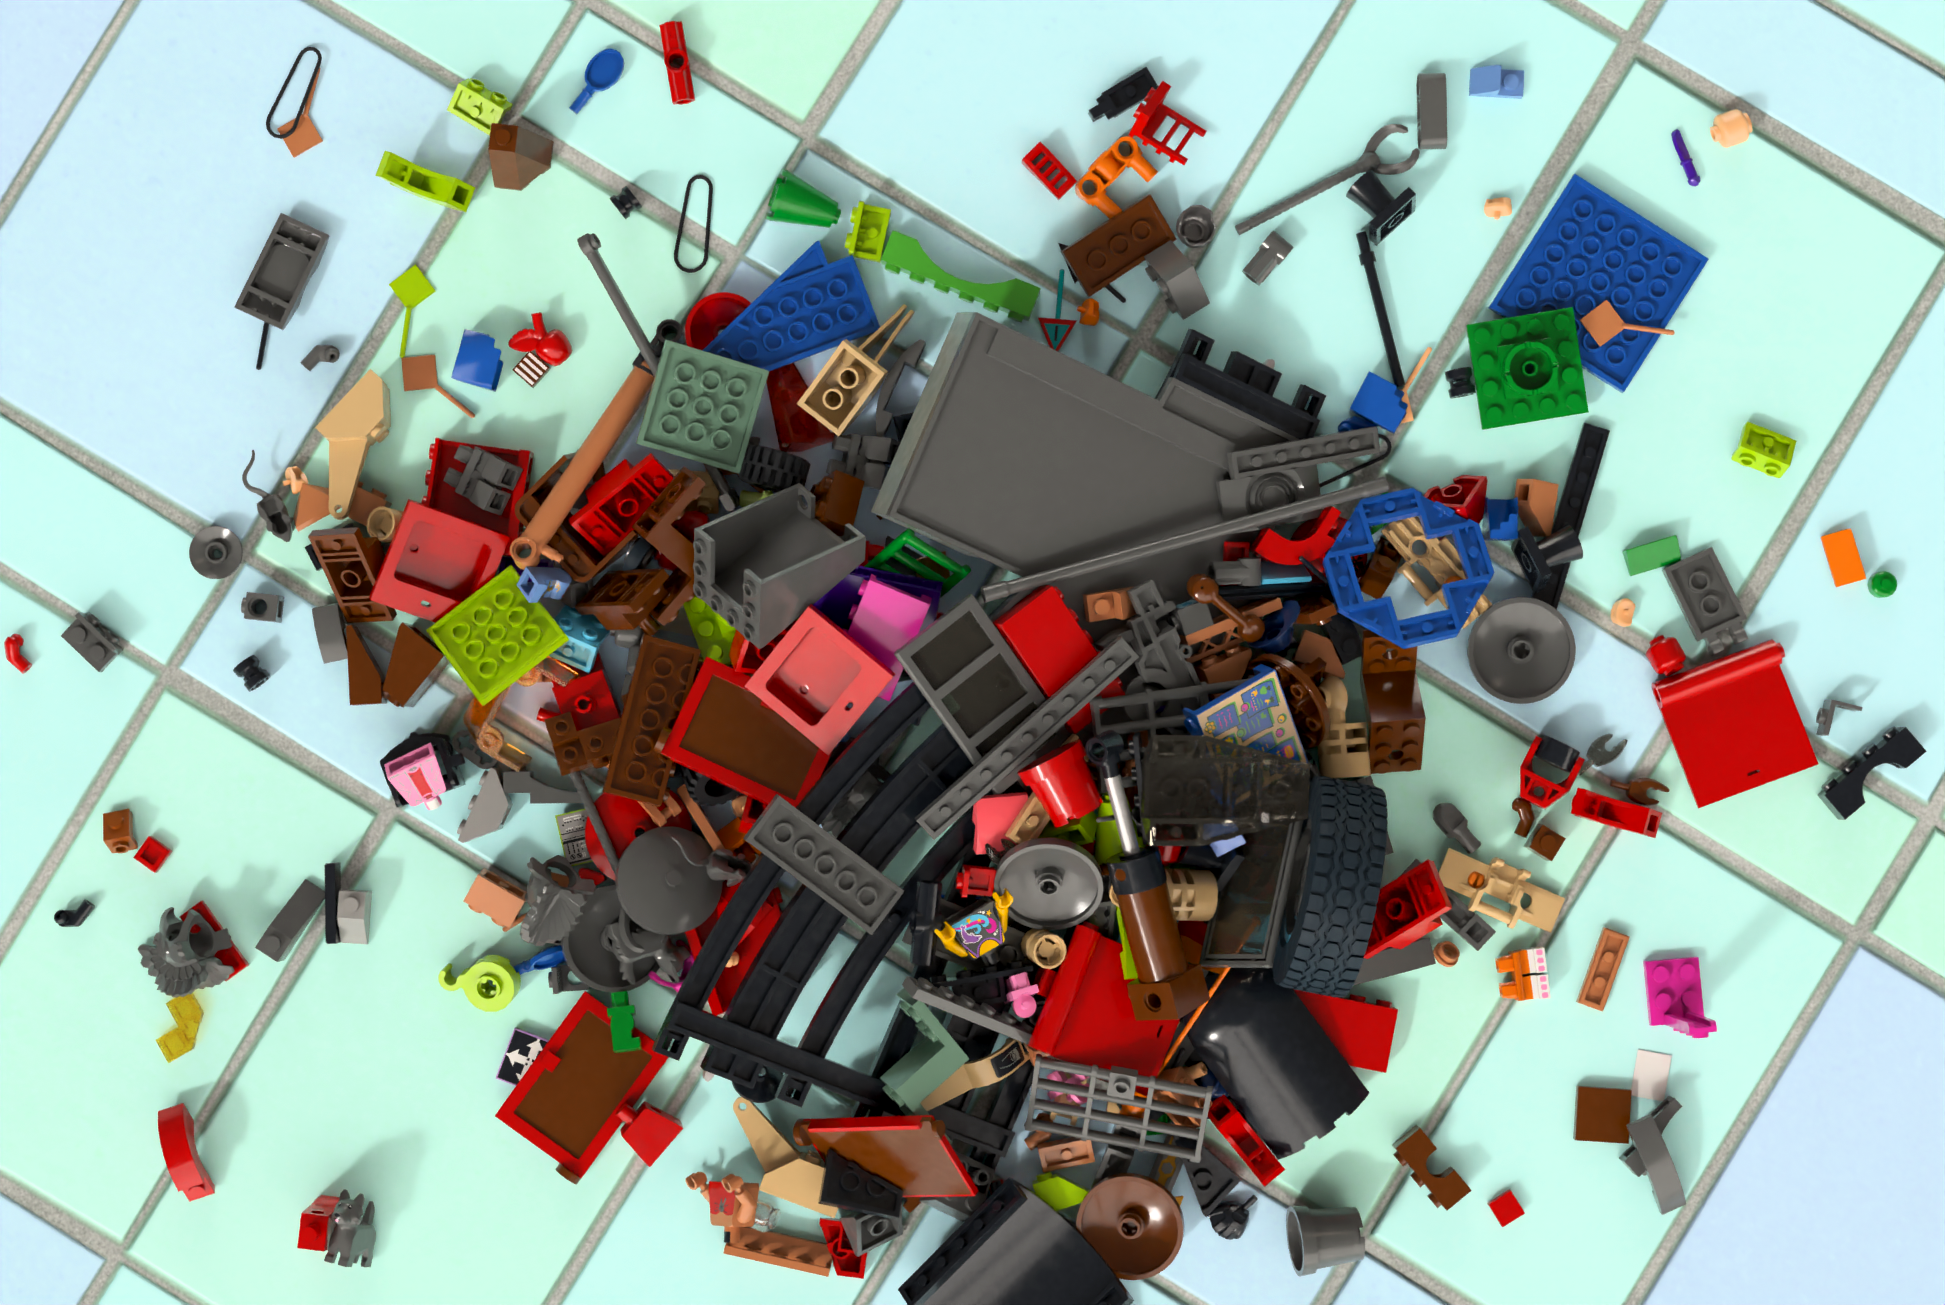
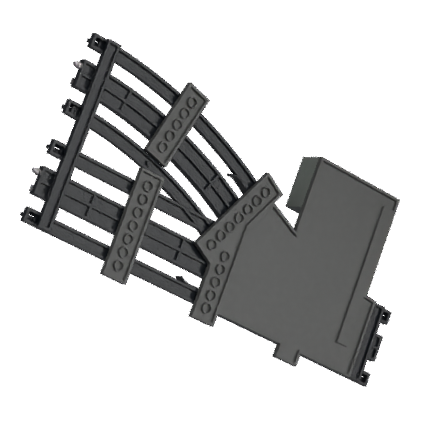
M978 312L956 313L871 512L907 529H912L914 532L964 555L984 559L1021 577L1221 523L1216 481L1230 479L1227 452L1313 437L1320 422L1317 417L1326 395L1300 384L1292 404L1289 405L1273 397L1282 373L1274 370L1275 361L1273 359H1267L1262 364L1238 351H1231L1222 372L1205 363L1215 340L1194 329H1188L1156 397L1153 398ZM1198 341H1201V342H1200V345H1199V347H1198V349H1197V352H1196V354L1194 355L1193 353H1194L1195 348H1196V346H1197V344H1198ZM1312 396L1311 401H1310V403H1309V405H1308V408H1307V410H1306V409H1305L1306 404H1307V402H1308V400H1309V397ZM1271 526V527H1267V528H1270L1271 530H1274L1275 526ZM1261 529L1228 534L1047 585L1056 586L1062 592L1065 598L1062 601L1067 608H1071L1079 618L1078 625L1082 631L1086 630L1091 635L1095 643L1105 634L1125 626L1128 623L1127 621L1137 616V614L1124 620L1113 618L1087 622L1083 594L1135 587L1148 579H1153L1163 602L1173 601L1175 605L1193 599L1187 590V582L1190 577L1198 573L1207 575V567L1210 561H1223L1224 541L1250 542L1251 547ZM1249 551V557H1258ZM1038 587L1009 595L988 616L993 623ZM1260 599L1231 600L1227 602L1238 609ZM1213 603L1207 604L1212 619L1225 614ZM1169 613L1156 619V624L1163 620L1168 623ZM960 617L918 650L929 666L922 674L931 687L936 690L992 644L979 625L971 630L965 620ZM1226 632L1212 636L1209 642L1215 645L1221 644ZM1131 641L1127 642V644L1132 648ZM1200 641L1190 645L1192 648L1191 655L1199 652L1203 642ZM1093 643L1092 646L1094 647V649H1095L1097 652H1098V651L1100 652L1099 649H1096V648H1095V645H1094V643ZM1221 651L1212 655L1219 656L1221 654ZM999 654L950 692V695L960 707L952 716L968 738L1026 693ZM1202 659L1193 662V668L1201 664ZM1135 661L1118 676L1123 683L1121 687L1123 692L1129 682L1139 675ZM914 682L902 691L853 740L820 777L796 808L776 794L744 836V840L762 853L732 896L691 966L653 1044L652 1050L654 1052L679 1061L689 1037L710 1044L700 1065L703 1069V1079L706 1082H709L714 1075L753 1089L765 1065L785 1073L775 1097L801 1108L812 1084L856 1100L850 1117H865L868 1109H870L868 1117H882L884 1111L895 1116H905L900 1111V1106L882 1089L885 1083L880 1079L885 1072L910 1051L919 1031L915 1026L917 1022L900 1008L901 1000L897 1005L868 1074L825 1057L867 982L909 923L911 911L915 910L917 881L932 880L941 882L959 862L943 899L941 898L940 911L943 920L974 903L977 895L968 894L967 898L961 897L960 889H956L957 872L962 873L963 865L989 867L995 853L976 855L973 850L975 824L972 821L973 806L945 832L900 886H897L882 874L888 864L921 827L915 820V817L966 773L973 764L946 726L942 724L887 778L837 838H834L819 825L861 775L910 724L919 726L922 716L931 705ZM1156 682L1142 683L1143 687L1151 686L1158 690H1164ZM1167 700L1162 701L1161 706L1166 705ZM1033 702L975 747L981 757H984L1037 709ZM1123 706L1108 708L1100 714L1101 725L1131 722ZM1092 721L1076 733L1079 737L1078 740H1081L1084 748L1086 742L1093 738ZM1165 728L1156 729L1157 745L1177 742L1175 737L1167 733ZM1131 733L1119 734L1123 740V750L1128 749L1129 744L1127 740ZM1126 761L1118 762L1121 766L1119 769L1121 777L1122 770L1125 767ZM1020 778L1002 794L1026 792L1029 798L1033 791L1030 786H1025ZM990 790V791H989L988 793H986L984 796H986V795H994V794H993V792ZM1184 801L1178 805L1175 804V806L1181 809ZM787 871L803 884L785 908L754 958L723 1018L703 1011L713 988L734 950L779 879ZM1008 915L1007 931L1004 934L1006 940L995 948L1000 961L994 965H998V968L1007 967V962L1014 960H1023V963L1033 965L1034 971L1027 972L1030 985L1032 986L1040 966L1027 959L1021 950L1022 938L1032 928L1015 921ZM848 918L866 932L823 998L798 1047L778 1040L777 1037L818 963ZM908 925L902 941L911 945L912 934ZM1076 925L1067 928L1064 934L1063 941L1066 945V950ZM937 936L935 963L930 966L915 964L910 977L917 980L919 977L930 981V976L943 974L948 961L966 967V970L971 969L972 973L981 972V967L986 965L981 957L972 960L967 956L960 957L945 949L941 939ZM1013 975L1004 976V980L1008 979ZM1013 1001L1008 1004L1000 1002L989 1005L996 1012L1002 1014L1003 1011L1009 1012ZM948 1012L942 1024L968 1056L969 1060L967 1062L990 1055L999 1036V1033ZM672 1039H675L671 1046V1049L669 1050L668 1048L670 1046ZM1021 1042L1024 1052H1028L1023 1042ZM1029 1059L1012 1074L1002 1079L985 1120L966 1113L976 1088L927 1112L929 1115H933L935 1120H942L945 1123V1134L952 1142L955 1138L974 1146L969 1158L982 1163L985 1154H987L984 1165L995 1170L1000 1157L1005 1158L1015 1135L1012 1129L1032 1085L1034 1066ZM969 1166V1168H968V1171H969V1172H973L974 1170H978L977 1168H975V1167H973V1166Z

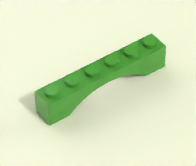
M893 230L881 258V264L885 265L884 269L891 273L899 275L901 271L909 274V279L920 284H924L925 281L934 284L933 288L937 291L948 294L950 290L959 294L958 298L965 302L973 303L974 300L984 304V309L994 313H998V310L1008 313V318L1022 323L1023 319L1029 321L1041 290L1040 287L1017 278L992 284L972 283L958 279L933 263L923 251L918 240Z

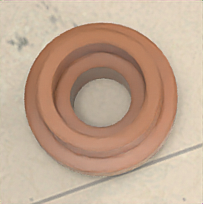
M1452 942L1438 943L1433 950L1437 962L1445 967H1453L1458 962L1460 952Z

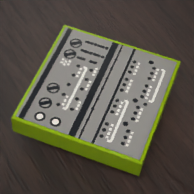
M585 809L555 815L564 857L567 858L571 866L592 862L585 843L584 832L588 815Z

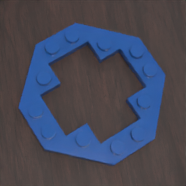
M1414 488L1361 499L1350 519L1339 533L1335 543L1323 559V567L1337 612L1403 649L1457 637L1495 573L1480 525L1471 519L1466 520L1455 514L1454 510L1438 501L1433 502ZM1419 516L1426 540L1452 534L1466 579L1442 584L1441 590L1447 610L1397 620L1390 596L1364 602L1351 557L1375 551V544L1369 527Z

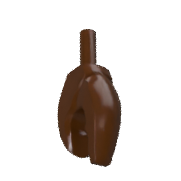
M1650 778L1632 779L1628 781V784L1615 780L1610 781V786L1626 790L1625 794L1630 800L1644 806L1659 803L1658 800L1647 796L1649 788L1662 792L1670 791L1664 784Z

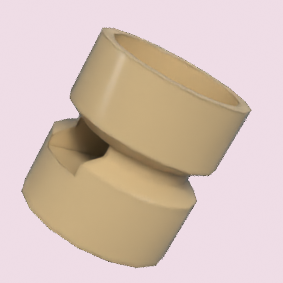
M388 507L374 509L367 519L369 535L371 537H378L381 542L391 544L403 511Z
M1032 928L1022 938L1021 950L1024 956L1042 968H1056L1065 959L1067 951L1063 939L1048 930Z

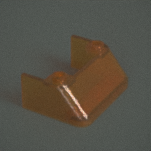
M547 656L515 682L521 686L529 687L537 683L543 674L561 686L566 687L577 678L578 673ZM512 684L484 706L474 695L463 717L466 728L483 752L519 772L531 762L532 757L505 742L502 732L491 725Z

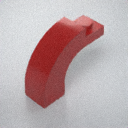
M1333 506L1324 508L1311 530L1297 540H1287L1270 528L1261 529L1249 551L1261 559L1275 564H1303L1299 560V556H1303L1311 562L1327 552L1336 541L1327 534L1328 532L1332 533L1340 522L1338 517L1341 511Z
M1582 788L1577 789L1576 795L1572 799L1571 814L1577 817L1656 838L1662 812L1609 798Z
M1224 1094L1213 1101L1208 1112V1118L1265 1187L1281 1174L1285 1168Z
M184 1103L158 1111L160 1144L168 1171L178 1192L183 1190L189 1202L214 1194L215 1185L203 1167L196 1149L194 1120Z

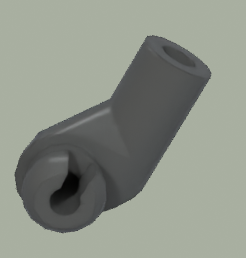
M316 345L300 363L311 371L319 362L334 363L338 361L340 353L335 346Z

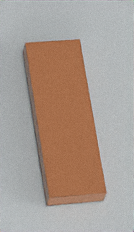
M685 784L677 788V793L714 851L725 849L716 829L699 802L695 803L690 798Z
M1605 927L1602 928L1576 1000L1577 1003L1603 1012L1630 936Z

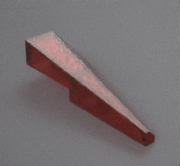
M791 363L770 371L766 384L780 451L802 452L833 442V437L836 434L830 432L825 425L797 404L809 387L795 364Z

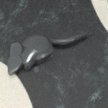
M252 450L250 462L242 474L243 484L249 491L263 498L257 503V510L261 518L265 520L267 530L283 541L290 542L295 529L294 517H289L281 497L276 494L270 495L262 489L251 486L247 481V474L255 460V451Z
M671 837L679 845L689 863L694 866L705 865L707 874L711 879L718 881L728 880V887L744 880L753 866L750 861L745 859V854L741 853L733 856V852L728 849H717L708 858L702 859L699 862L695 861L689 856L683 844L677 838Z

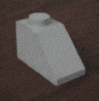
M347 889L339 891L337 920L341 943L368 944L372 891Z

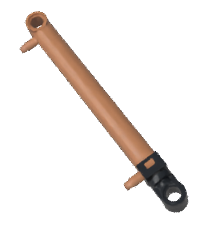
M667 319L662 321L658 325L656 335L650 343L659 360L665 340H667L665 339L667 334H677L674 339L669 341L685 345L682 327L675 320ZM641 352L632 363V371L522 535L512 542L510 554L520 569L525 570L526 566L536 567L540 562L541 554L558 563L564 559V556L548 546V543L651 391L655 377ZM525 549L532 550L528 557H519L521 551Z

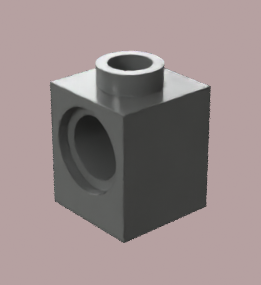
M247 592L246 598L244 597L241 603V612L244 613V619L282 623L284 597ZM264 600L267 604V610L260 615L256 610V606L259 601Z

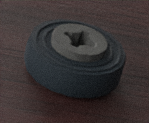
M642 536L637 538L624 558L625 562L622 570L645 569L651 562L657 549Z

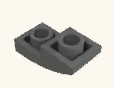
M333 603L314 607L312 609L314 627L324 664L348 659L347 639L344 633L346 625L339 604Z

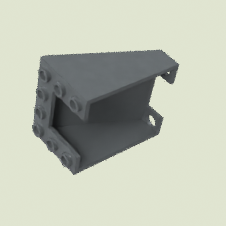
M800 483L694 529L693 591L695 595L702 599L715 613L724 618L731 627L738 630L747 641L753 643L758 649L765 647L801 616L810 604H815L865 561L866 536L850 523L845 525L844 541L815 518L816 496ZM802 495L805 497L808 507L804 504Z

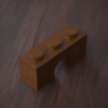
M1417 1125L1392 1145L1396 1150L1393 1154L1403 1167L1406 1164L1409 1165L1413 1170L1410 1176L1420 1188L1423 1185L1427 1187L1431 1192L1427 1197L1437 1209L1442 1206L1448 1211L1472 1191L1451 1166L1440 1174L1428 1172L1426 1166L1427 1159L1437 1148Z

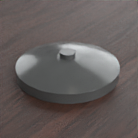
M1527 597L1508 598L1490 606L1474 623L1467 643L1468 663L1476 681L1492 696L1515 704L1538 702L1559 690L1572 671L1576 654L1574 635L1563 615L1551 605L1538 599Z
M671 826L654 828L635 838L622 853L615 875L617 896L627 915L642 928L663 935L684 933L705 922L717 907L723 887V880H713L708 876L705 865L694 866L689 863L679 845L671 837L677 838L683 844L689 856L698 862L708 858L714 852L711 846L694 832Z
M1047 837L1022 842L1010 849L1001 858L996 868L994 891L1000 897L1004 894V889L1007 888L1013 897L1008 915L1015 921L1031 928L1060 930L1075 926L1095 912L1103 896L1104 880L1099 863L1086 849L1068 840Z
M616 885L596 888L594 895H585L587 902L582 906L584 913L579 916L580 923L575 925V930L569 931V937L562 938L563 956L572 973L591 988L611 993L633 990L650 980L649 972L653 971L656 973L660 966L652 956L633 962V973L636 983L632 985L627 979H622L623 972L620 973V961L613 953L612 940L608 937L606 925L619 922L622 905L617 896ZM630 918V932H633V929L641 926Z

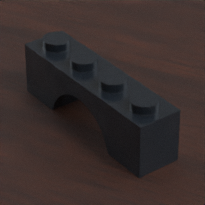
M1893 726L1882 735L1884 739L1877 745L1873 743L1862 751V758L1857 762L1854 760L1849 762L1841 769L1843 774L1836 780L1834 777L1829 779L1821 786L1823 790L1817 796L1838 820H1846L1866 803L1863 796V783L1867 774L1874 767L1886 763L1896 768H1908L1927 752L1907 727L1896 728Z

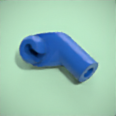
M1353 416L1338 425V432L1370 426L1378 427V425L1359 416Z

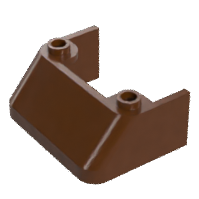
M577 452L563 455L517 501L515 515L525 527L528 526ZM569 512L548 543V546L564 556V559L559 564L575 581L582 583L592 580L621 558L641 535L637 531L632 530L615 548L603 556L570 524L569 518L573 514Z

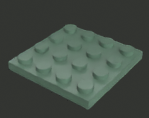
M665 340L636 444L740 474L769 371Z

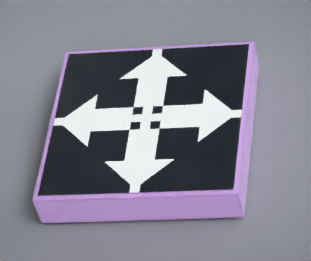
M515 1027L496 1079L516 1086L549 1040Z

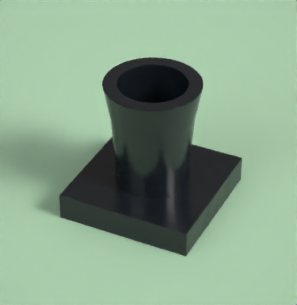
M1373 170L1363 174L1346 194L1348 199L1359 205L1373 218L1369 222V239L1376 246L1415 212L1416 193L1408 187L1395 199Z
M1570 525L1564 526L1538 542L1535 541L1527 526L1518 530V539H1514L1511 550L1534 594L1545 589L1552 574L1550 568L1583 558L1580 540Z
M1182 827L1178 830L1183 837L1181 854L1178 860L1173 863L1199 867L1200 870H1210L1216 879L1219 895L1245 859L1241 846L1217 857L1205 837L1187 827Z

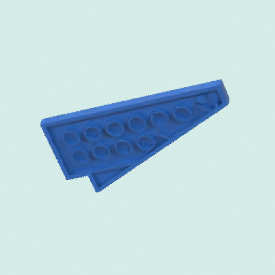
M816 241L702 351L770 372L837 347L845 339L851 342L872 334L880 328L853 255L828 264L820 241Z

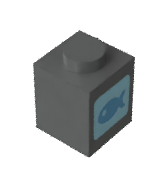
M1195 599L1176 605V609L1169 612L1168 624L1175 627L1179 635L1187 636L1214 625L1208 605L1201 604Z

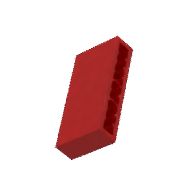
M1051 585L1038 587L993 622L1046 700L1100 653L1092 646L1094 640L1086 630L1082 631L1078 625L1079 618L1071 608H1067L1062 601L1065 599L1062 592L1056 586L1053 587ZM1119 677L1115 678L1096 696L1107 698L1125 695L1121 689L1123 686L1122 681ZM1088 702L1064 724L1069 732L1076 734L1092 721L1090 703ZM1099 709L1100 714H1102L1107 709Z
M1293 989L1349 1066L1386 1073L1398 1009L1391 1007L1392 1002L1376 999L1375 1004L1365 1002L1366 997L1350 994L1349 998L1331 997Z

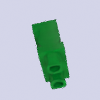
M628 992L611 993L612 1008H607L609 1019L611 1018L610 1025L614 1053L642 1050L640 1037L633 1038V1031L635 1029L633 1016L636 1015V1009L634 1005H629Z

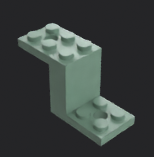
M903 988L896 994L902 1001L899 1006L909 1017L911 1016L917 1022L915 1026L925 1038L880 1077L885 1083L882 1089L900 1106L899 1109L905 1116L929 1115L920 1103L967 1062L969 1058L923 1002L912 998L906 989ZM944 1134L951 1145L953 1142Z

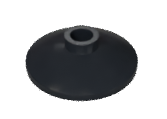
M764 1065L760 1072L763 1076L758 1077L753 1089L733 1081L732 1085L735 1091L744 1099L755 1103H766L776 1098L775 1094L783 1078V1072Z

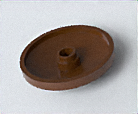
M1121 1173L1106 1177L1088 1191L1078 1210L1076 1229L1095 1248L1119 1279L1142 1280L1159 1274L1176 1258L1184 1237V1218L1176 1198L1161 1183L1141 1174Z

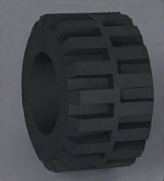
M748 445L738 477L745 483L777 493L798 483L805 487L811 464L804 458L760 445Z
M680 765L681 767H679L689 796L695 803L699 802L703 806L708 804L710 806L722 805L743 794L685 766Z

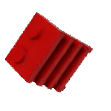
M1162 81L1157 89L1153 87L1150 89L1144 99L1146 105L1140 103L1133 115L1136 121L1128 136L1133 138L1136 135L1143 140L1142 144L1144 146L1150 144L1157 148V154L1160 155L1163 152L1168 155L1170 162L1174 163L1176 160L1185 165L1188 159L1180 154L1194 132L1204 137L1207 131L1163 104L1171 86ZM1169 116L1176 121L1162 142L1153 138L1166 117ZM1182 124L1189 130L1174 151L1166 145Z

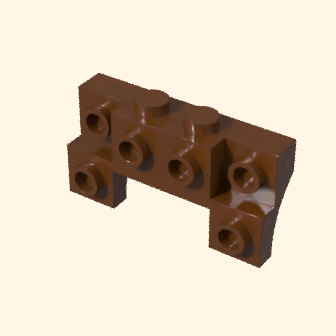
M627 694L622 695V700H623L624 705H625V701H626ZM571 712L545 719V725L561 776L593 766L595 769L607 766L611 759L621 718L579 731L576 730Z

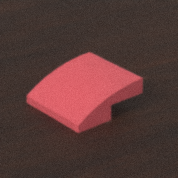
M1026 792L986 795L973 805L972 821L975 824L973 850L976 855L1008 852L1017 845L1006 837L1005 834L1027 802L1028 794Z

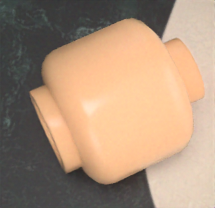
M1738 109L1717 115L1714 118L1713 126L1710 127L1713 141L1719 142L1725 148L1747 141L1749 133L1752 132V123L1748 114L1742 113Z

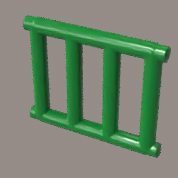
M909 528L864 566L902 574L885 563L890 557H893L922 577L943 582L940 598L971 572L969 565L965 564L962 566L916 537L915 532ZM907 543L953 574L946 579L900 549Z

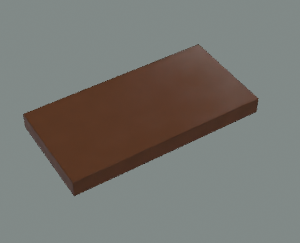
M1147 194L1060 252L1086 295L1090 297L1145 261L1144 256L1168 241L1174 242L1177 239L1152 196Z

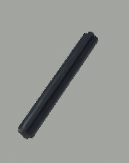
M1320 580L1261 584L1259 586H1218V594L1226 601L1313 596L1325 593V583Z

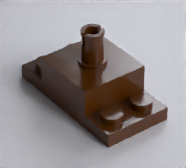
M359 527L312 530L308 538L347 623L393 621L397 615L394 608L369 599L386 556L383 551V545H381L382 542L379 541L378 537L363 538Z
M663 568L607 571L574 607L580 615H595L606 630H634L639 626L645 635L652 636L660 629V625L649 613L668 594L663 583L669 578V575Z

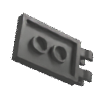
M1712 547L1662 570L1696 641L1704 639L1711 656L1724 650L1716 634L1719 631L1729 628L1730 636L1735 645L1748 639L1740 623L1747 619Z

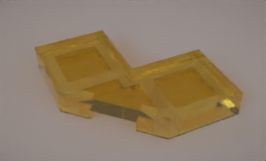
M193 993L185 997L179 996L165 1003L178 1025L174 1030L156 1039L168 1063L190 1052L195 1047L198 1029L204 1012Z

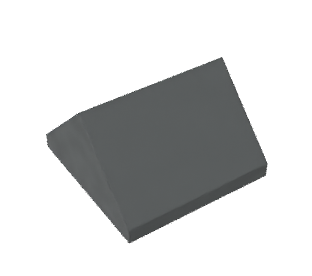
M902 1203L900 1216L897 1220L856 1211L840 1218L857 1257L903 1234Z

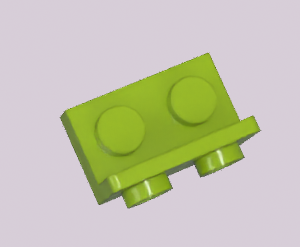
M468 78L458 83L447 111L490 136L491 124H501L505 113L511 110L513 104L508 102L503 94L486 89L481 81Z
M1747 421L1743 426L1738 447L1732 454L1731 460L1743 466L1761 471L1768 476L1781 478L1791 464L1796 440Z

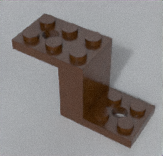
M685 466L632 526L643 538L678 566L663 583L668 594L650 612L663 626L668 622H672L678 616L681 606L695 596L693 591L694 547L671 524L674 521H678L684 515L686 506L702 494L706 483Z
M1363 630L1360 688L1369 730L1368 746L1371 774L1421 770L1426 717L1416 674L1418 646L1403 649L1371 630Z

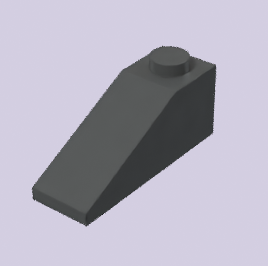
M305 879L269 925L255 948L276 962L284 961L324 901L325 891Z

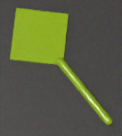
M416 264L389 284L406 307L400 348L401 358L405 357L411 310L436 292Z

